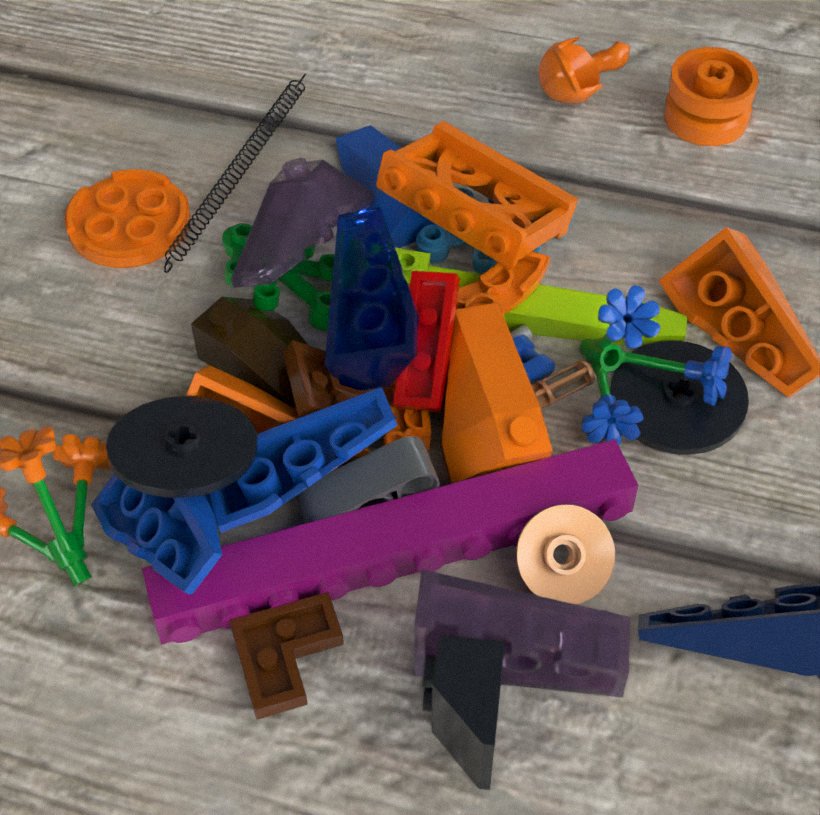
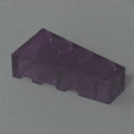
M422 569L414 624L415 676H423L426 654H437L439 634L505 642L501 685L623 698L629 675L631 617Z

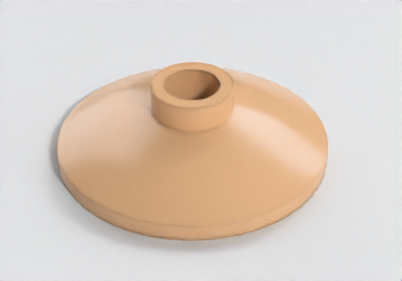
M556 505L538 512L524 526L516 547L517 568L527 588L540 599L562 606L580 604L597 595L610 579L615 563V547L606 525L591 511L574 505ZM563 544L567 547L569 556L565 562L557 563L553 553L557 546Z

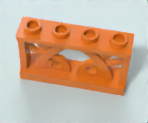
M445 121L434 125L432 133L397 151L390 149L384 152L376 182L377 188L509 269L516 266L518 260L554 237L558 240L566 235L578 202V198ZM452 182L472 188L492 200L494 204L478 202L455 188Z

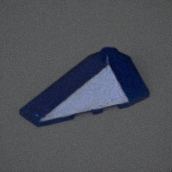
M380 207L338 215L325 366L334 378L339 379V383L360 391L389 387L417 356L419 315L383 212Z

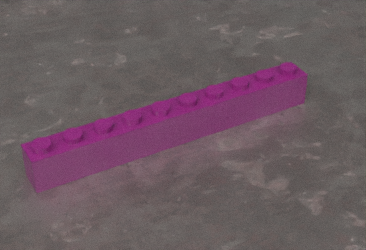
M616 439L222 546L221 558L192 595L184 593L153 570V566L141 569L161 645L170 642L184 643L195 639L199 634L223 627L231 629L229 620L326 592H329L331 600H336L350 591L368 586L382 587L390 584L396 578L417 572L423 574L431 573L440 569L445 564L463 559L477 560L485 557L491 551L509 546L517 547L519 536L527 522L538 512L552 506H579L591 511L601 520H618L627 513L633 512L638 483Z

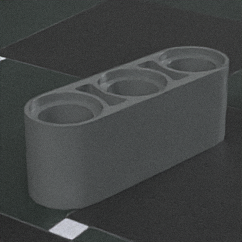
M409 436L395 440L328 473L299 493L297 500L306 524L438 488L440 483L424 441L419 437Z

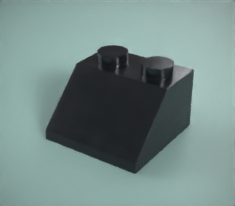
M439 634L437 654H426L423 711L432 712V733L479 789L490 790L505 642Z

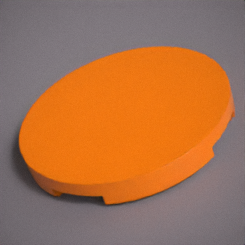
M142 169L111 172L110 178L99 181L89 188L83 186L72 197L65 212V226L74 249L85 259L93 263L113 268L142 266L165 257V252L173 245V241L177 239V236L181 234V230L184 229V226L191 219L187 196L170 182V178L154 171Z

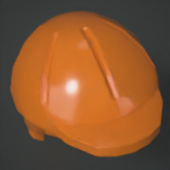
M579 37L567 39L560 43L555 42L548 48L540 62L538 72L541 87L548 97L559 103L567 105L584 103L590 99L591 95L602 88L603 83L600 84L599 73L618 70L628 62L630 46L616 41L611 47L590 55L582 46L573 44Z

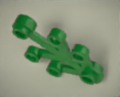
M245 223L231 226L223 232L222 244L225 247L226 254L232 258L225 266L224 280L228 285L233 287L247 286L250 283L252 271L248 261L255 260L261 265L259 284L254 287L252 304L254 307L262 311H272L278 307L280 289L276 286L278 279L310 306L308 321L313 327L322 331H333L341 327L345 312V306L341 297L330 291L319 292L300 276L320 277L329 282L336 281L339 256L326 254L320 257L319 262L303 260L309 259L314 255L316 239L313 235L306 232H297L292 235L291 240L263 236L255 227ZM271 252L292 254L296 258L275 256Z

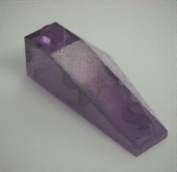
M296 158L283 164L280 173L268 186L231 278L233 288L270 284L276 281L306 258L304 249L318 243H327L335 237L332 228L340 222L344 221V224L351 225L358 220L375 200L373 192L323 159L307 162L305 158Z

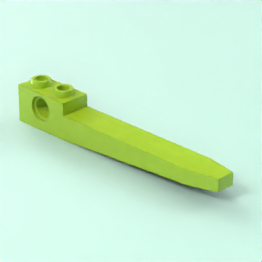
M345 239L336 269L335 293L341 297L344 306L347 308L384 314L397 284L410 285L412 271L457 273L460 278L459 288L478 281L481 274L431 266L430 253ZM539 284L525 301L503 315L510 332L524 324L530 329L532 335L579 341L602 338L610 326L608 323L598 320L600 307L608 305L606 301L607 295ZM659 307V314L650 320L660 325V331L652 338L642 336L643 343L640 347L659 341H684L687 329V316ZM624 338L612 342V344L618 346H626Z

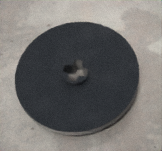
M659 341L644 345L631 353L687 364L688 360L705 363L712 357L713 350L691 342ZM628 362L621 363L615 370L610 386V393L615 396L616 401L625 400L630 407L637 406L643 415V420L635 423L640 430V435L636 440L653 449L671 454H700L723 446L741 429L749 406L746 384L738 370L730 362L727 378L722 379L727 386L725 397L723 399L717 397L714 406L704 403V387L701 381L685 378L684 373ZM677 393L684 394L680 400L675 399L673 397L676 396Z
M197 396L163 398L131 410L115 423L106 443L108 463L117 478L140 492L171 498L200 496L229 486L250 469L255 461L258 450L256 429L243 412L225 402Z

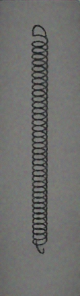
M304 73L300 81L292 80L289 82V85L283 90L276 103L273 104L272 108H270L269 112L259 123V126L249 137V140L243 145L239 154L235 156L228 169L221 175L214 188L211 189L203 203L195 211V214L189 219L188 224L181 230V234L173 241V245L165 252L167 260L164 266L165 273H168L173 267V264L169 261L171 257L167 259V253L169 252L175 260L183 261L182 256H186L187 251L191 250L190 245H194V240L199 239L198 235H201L202 230L206 229V225L210 223L209 219H213V214H217L216 209L221 208L220 204H224V199L228 198L227 194L232 193L231 189H234L235 185L239 183L238 180L242 179V175L246 173L245 170H248L249 165H252V160L256 159L259 151L270 140L269 137L280 126L279 123H282L283 118L292 109V105H295L296 100L305 91L302 80L306 73ZM292 82H298L297 85H293V84H291V83H292ZM300 83H301V84L303 85V87H304L303 90H301V89L298 87ZM290 86H295V89L300 91V94L298 95ZM287 90H290L292 94L297 96V99L288 94ZM284 95H287L290 99L294 100V103H291L288 99L284 98ZM280 99H284L291 107L288 108L285 104L281 103ZM277 104H281V106H283L285 109H288V111L285 112L283 109L279 108ZM274 108H277L281 113H283L284 117H281L279 113L275 112ZM271 113L281 118V121L278 122L276 118L271 116ZM270 117L273 121L278 123V125L275 126L272 122L268 121L267 118ZM264 122H268L270 126L274 127V130L272 131L269 127L265 126ZM261 127H265V129L271 132V135L262 131ZM257 131L262 132L268 139L265 140L262 136L258 135ZM254 136H258L264 141V144L262 145L259 141L255 140ZM251 141H255L258 145L261 146V149H258L256 146L252 145ZM247 146H252L258 153L254 154ZM244 150H247L250 154L254 155V158L251 159L248 155L244 153ZM240 155H244L247 159L251 160V163L248 164ZM237 160H241L247 165V168L238 164ZM233 165H238L244 172L240 173ZM230 170H234L235 172L240 174V178H237L235 175L231 174ZM226 174L231 175L237 182L233 183L227 178ZM223 179L228 180L230 183H232L233 188H230L228 185H226L223 182ZM219 184L224 185L230 192L226 193L220 188ZM215 189L221 190L223 193H225L226 198H223L219 194H217ZM212 194L217 195L223 202L219 203L213 198ZM208 199L218 203L219 207L216 208L211 205ZM205 204L214 208L215 213L210 212L205 207ZM201 210H206L212 217H206ZM197 215L205 217L208 223L202 222ZM194 220L201 222L204 228L198 227ZM190 225L197 227L200 233L194 232ZM186 230L193 232L197 238L190 237ZM182 236H187L193 243L186 242ZM178 241L186 243L189 249L182 247ZM175 246L183 249L185 251V254L179 253L176 250ZM171 252H175L178 255H180L181 260L175 258L171 254ZM169 263L171 266H170V268L166 271V266H167V264Z

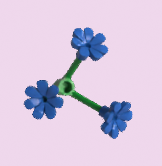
M632 286L626 297L617 288L610 290L606 297L608 305H602L598 312V320L610 325L606 334L602 338L583 340L579 348L580 353L586 356L587 361L592 364L601 395L599 400L593 404V414L587 415L582 419V431L586 432L587 441L598 443L605 437L606 442L616 439L618 445H620L622 442L621 435L629 440H634L640 435V430L635 423L641 422L643 415L637 406L630 407L627 401H616L615 396L611 395L606 375L608 371H614L621 363L628 362L684 373L685 378L701 381L704 387V403L714 406L717 397L723 399L727 391L726 383L722 379H726L728 375L729 362L732 358L730 347L716 346L712 357L705 363L688 360L687 364L622 351L619 346L612 344V342L624 338L626 347L634 349L642 345V336L652 338L659 333L660 325L650 319L657 316L660 309L655 301L642 303L645 290L640 286Z

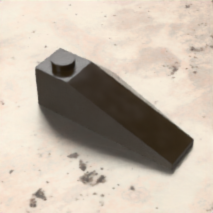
M221 297L191 323L197 357L200 360L254 385L296 409L283 352L292 340L307 345L308 343L287 318L274 310L262 311L257 309L252 304V299Z

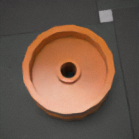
M701 47L689 50L679 56L671 68L669 92L666 96L664 119L671 132L685 141L701 146H720L732 143L743 136L749 125L752 103L759 84L758 71L751 61L741 54L720 47Z

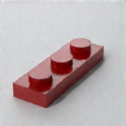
M412 271L393 401V405L398 409L442 412L460 283L457 273Z

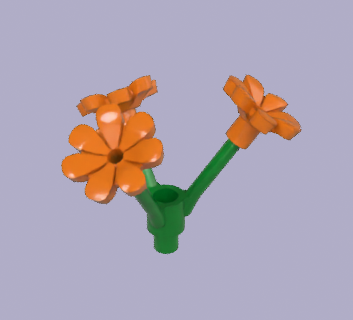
M45 426L38 432L36 429L26 430L19 435V441L12 436H5L0 439V468L3 471L21 468L27 483H33L56 539L46 543L17 527L16 520L5 515L8 504L3 501L6 491L1 486L0 535L5 538L11 535L39 551L51 562L56 561L60 571L66 570L74 587L92 578L84 562L88 557L83 549L85 546L83 531L87 487L92 484L93 471L96 468L103 470L111 469L107 459V442L100 444V439L86 437L83 443H81L76 435L67 434L62 437L63 446L56 445L54 430L51 426ZM53 452L54 460L60 461L65 467L74 468L73 483L76 484L73 527L72 531L68 533L44 481L46 472L41 459L43 455Z

